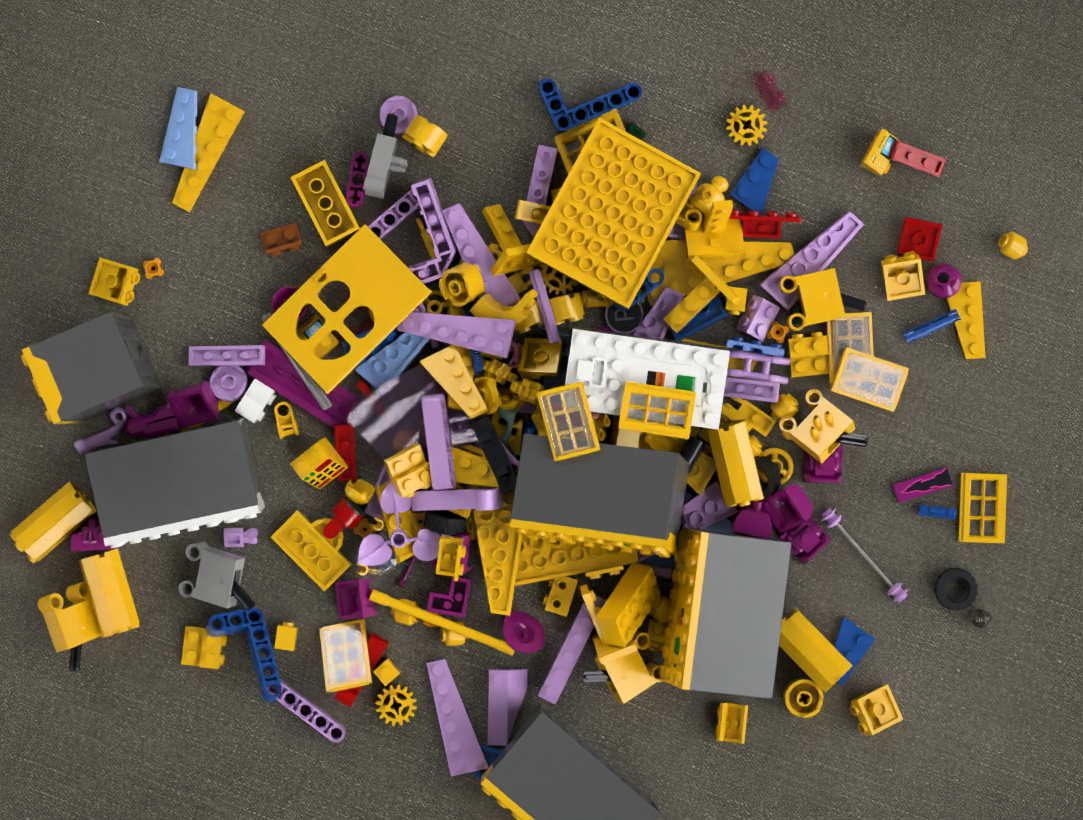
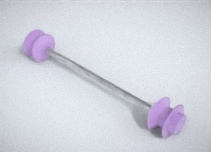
M828 508L822 514L823 518L821 521L826 520L828 522L827 528L837 526L890 586L887 595L894 596L893 602L904 600L907 597L906 592L908 589L903 590L901 588L902 582L895 583L894 585L838 523L842 515L834 513L836 508Z

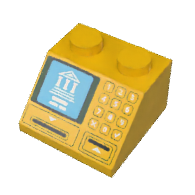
M882 128L877 132L859 166L879 177L883 173L887 174L891 167L889 163L890 153L895 140H899Z
M315 314L297 329V335L301 340L306 341L324 323ZM332 332L315 348V354L319 359H323L340 344Z

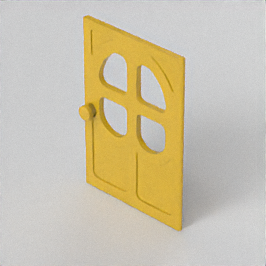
M364 224L262 326L320 385L325 393L329 394L432 291ZM332 281L343 282L350 289L349 300L337 312H332L319 298L320 290ZM307 304H312L325 318V323L308 340L303 341L297 335V320L302 308ZM359 306L370 308L374 315V327L364 338H357L344 324V319ZM334 330L338 331L351 346L350 352L338 359L322 360L315 354L317 345Z

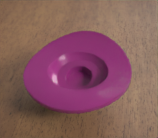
M517 611L511 612L510 616H504L502 623L503 636L512 649L521 653H533L543 647L545 632L541 624L534 617Z

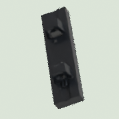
M487 416L472 423L471 426L503 495L514 491L517 475L490 417Z

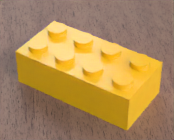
M325 160L290 177L326 247L345 239L360 229Z
M632 563L597 614L596 618L605 644L626 648L633 639L637 629L642 625L647 614L650 613L655 602L660 598L661 592L652 567Z

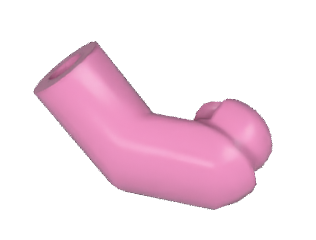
M514 341L511 342L509 350L514 352L509 365L512 368H517L518 362L521 361V345Z

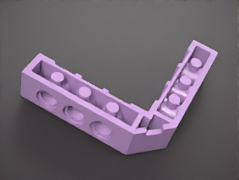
M543 145L538 146L527 196L528 202L546 204L557 154L556 148ZM522 220L534 239L541 224Z
M431 177L411 185L413 194L417 196L421 207L420 213L421 215L423 214L428 227L426 230L431 235L436 257L408 266L423 284L441 278L443 272L448 269L457 250L442 213V207Z

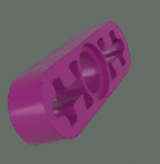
M364 152L355 153L351 162L346 201L353 208L360 207L364 201L365 190L363 186L370 163L368 155ZM360 156H363V159L366 160V163H362L361 170L365 169V173L353 171L354 168L358 169V162H355V160L359 159ZM357 174L363 177L361 185H355L352 182V178ZM351 187L356 189L362 188V192L358 191L357 193L360 201H357L356 204H353V201L350 200V197L354 196V190H351Z

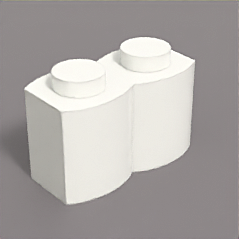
M254 379L235 412L253 423H256V421L261 422L266 414L263 410L267 404L271 406L276 398L274 395L275 390Z

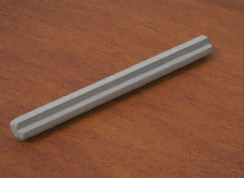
M266 313L262 316L263 322L272 316L271 313ZM277 341L323 410L330 408L332 404L319 384Z

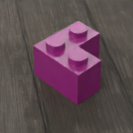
M452 576L449 594L430 591L427 611L465 618L472 578L459 576L458 581H454Z

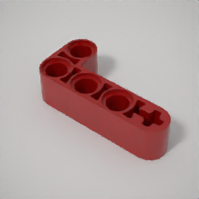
M374 632L367 641L371 672L389 641ZM359 664L353 665L349 671L350 680L361 678ZM363 686L337 691L334 699L351 708Z

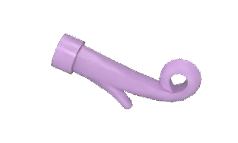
M116 407L110 413L111 420L116 425L83 440L81 438L74 442L80 456L97 447L118 444L117 440H110V438L123 430L125 424H127L128 413L124 408ZM121 413L123 416L122 420L116 419L115 415Z

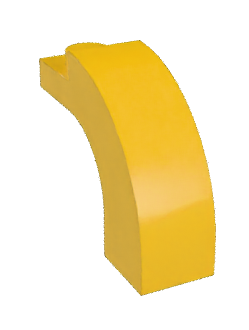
M532 289L512 307L501 305L487 293L469 311L475 317L516 320V324H518L533 313L530 308L536 303L534 299L538 293Z

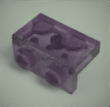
M486 413L470 419L468 416L459 415L447 420L453 448L479 443L471 424L487 417Z

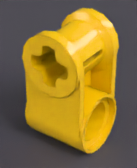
M686 202L675 223L688 231L694 232L700 228L702 214L698 209ZM695 218L697 222H690L688 219Z
M286 401L278 403L275 406L274 413L280 439L293 434L299 435L292 405ZM280 405L288 407L289 412L287 415L279 413L278 408Z

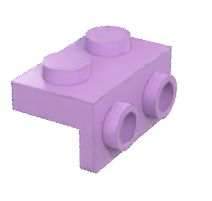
M753 295L744 315L739 320L737 329L763 342L780 307L764 298Z

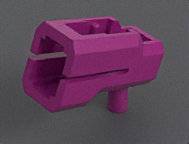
M131 404L125 408L132 418L127 420V424H125L126 433L131 435V437L144 435L150 438L181 429L180 422L176 417L149 425V423L176 416L170 404L157 407L155 412L149 415L138 414Z

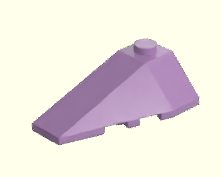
M489 668L488 745L507 746L527 690L528 669Z

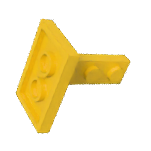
M732 200L713 201L706 221H701L700 228L697 231H688L683 227L687 259L694 258L696 255L704 258L745 254L741 220L729 219L733 209Z
M501 204L488 206L482 210L503 251L502 255L490 269L493 277L539 266L542 263L526 254L530 244H521Z
M698 255L691 259V261L707 277L663 319L676 333L688 324L720 292L735 305L741 300Z
M587 584L581 586L580 590L596 628L592 630L591 636L601 665L638 651L634 639L628 643L626 648L605 644L596 618L601 608L600 606H595L594 601H597L593 590L589 591Z

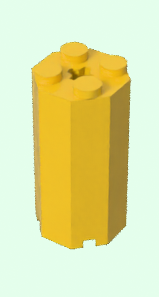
M745 419L729 421L730 423L726 424L724 422L719 423V430L707 429L726 507H733L739 504V507L750 505V501L764 499Z
M69 481L11 531L10 536L16 542L14 545L20 552L25 551L28 559L34 564L44 558L93 516L97 510L93 503L87 500L84 492L75 483Z
M118 549L79 560L102 638L140 627Z
M795 608L789 613L788 616L790 618L785 617L782 620L779 646L826 693L853 665Z

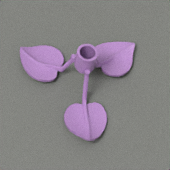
M391 481L384 488L380 503L385 513L391 514L395 512L396 530L392 532L391 540L385 542L383 537L378 534L366 536L360 544L358 563L367 566L383 564L392 555V549L388 544L400 548L411 541H415L412 550L418 559L430 561L438 558L440 541L438 533L428 529H421L418 532L417 538H407L406 532L400 529L399 512H406L410 509L412 497L405 498L396 494Z

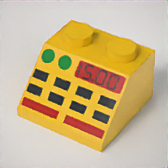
M326 437L315 443L290 463L302 480L318 489H322L348 468Z

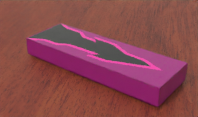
M948 467L893 484L892 486L897 502L901 503L953 486Z

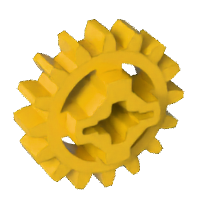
M743 105L742 110L738 107L735 108L736 114L732 112L729 114L732 119L726 120L730 124V126L726 127V130H731L728 137L734 136V143L739 140L740 146L747 142L748 147H750L752 141L758 144L757 138H764L761 133L767 132V129L763 126L768 122L762 120L765 114H758L759 108L754 111L753 105L749 109H746V106ZM743 113L751 114L749 117L744 118L740 116ZM756 118L759 122V130L755 127ZM747 121L750 122L751 124L749 125V127L751 129L747 128L746 130H744L743 123H747ZM734 122L738 125L739 131L737 133L734 129ZM745 134H751L752 136H754L751 138H743Z
M540 264V267L543 269L540 272L545 288H549V294L555 291V296H558L559 291H561L562 295H565L566 289L571 292L573 290L571 285L576 286L578 284L573 279H570L566 285L565 279L567 276L563 274L560 277L561 280H559V277L554 276L557 270L553 268L546 275L549 266ZM549 281L556 283L557 287L552 286Z
M491 358L490 362L481 359L483 360L481 362L483 363L482 366H484L482 369L485 370L484 376L493 377L496 382L503 385L506 381L512 383V380L517 381L519 376L510 372L512 367Z
M523 379L520 382L512 380L510 386L512 392L518 393L517 397L533 404H539L537 392L544 390V386L541 383L528 379Z
M398 684L397 688L390 685V690L383 689L384 695L378 694L381 701H376L375 703L380 705L376 712L382 713L379 718L385 717L386 724L392 721V726H395L396 722H399L400 726H402L403 720L410 722L409 715L414 717L415 714L412 710L417 709V706L413 705V703L417 699L411 698L413 691L406 692L407 686L401 689L400 684ZM397 693L405 695L407 699L400 698ZM390 694L391 700L389 703L384 704L385 698ZM394 697L397 703L402 704L399 706V711L391 706L394 703ZM409 706L408 712L403 716V708ZM386 712H392L396 718L389 716Z

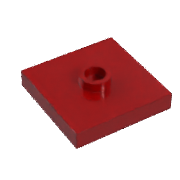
M905 216L896 254L903 255L906 252H915V254H919L921 259L934 262L943 224Z

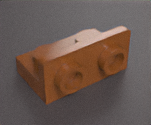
M297 222L260 233L265 255H270L271 258L282 255L281 251L289 250V252L300 250L299 246L303 245Z

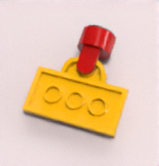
M344 497L332 509L336 515L333 519L321 518L311 523L297 510L271 536L285 553L324 592L352 565L339 551L344 541L343 529L347 526L353 530L365 518L363 510L356 503L349 500L348 497Z

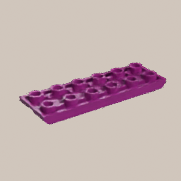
M264 339L261 345L265 346V365L247 366L245 370L247 374L334 427V424H347L362 399L337 385L329 394L325 393L332 406L327 410H323L284 351Z

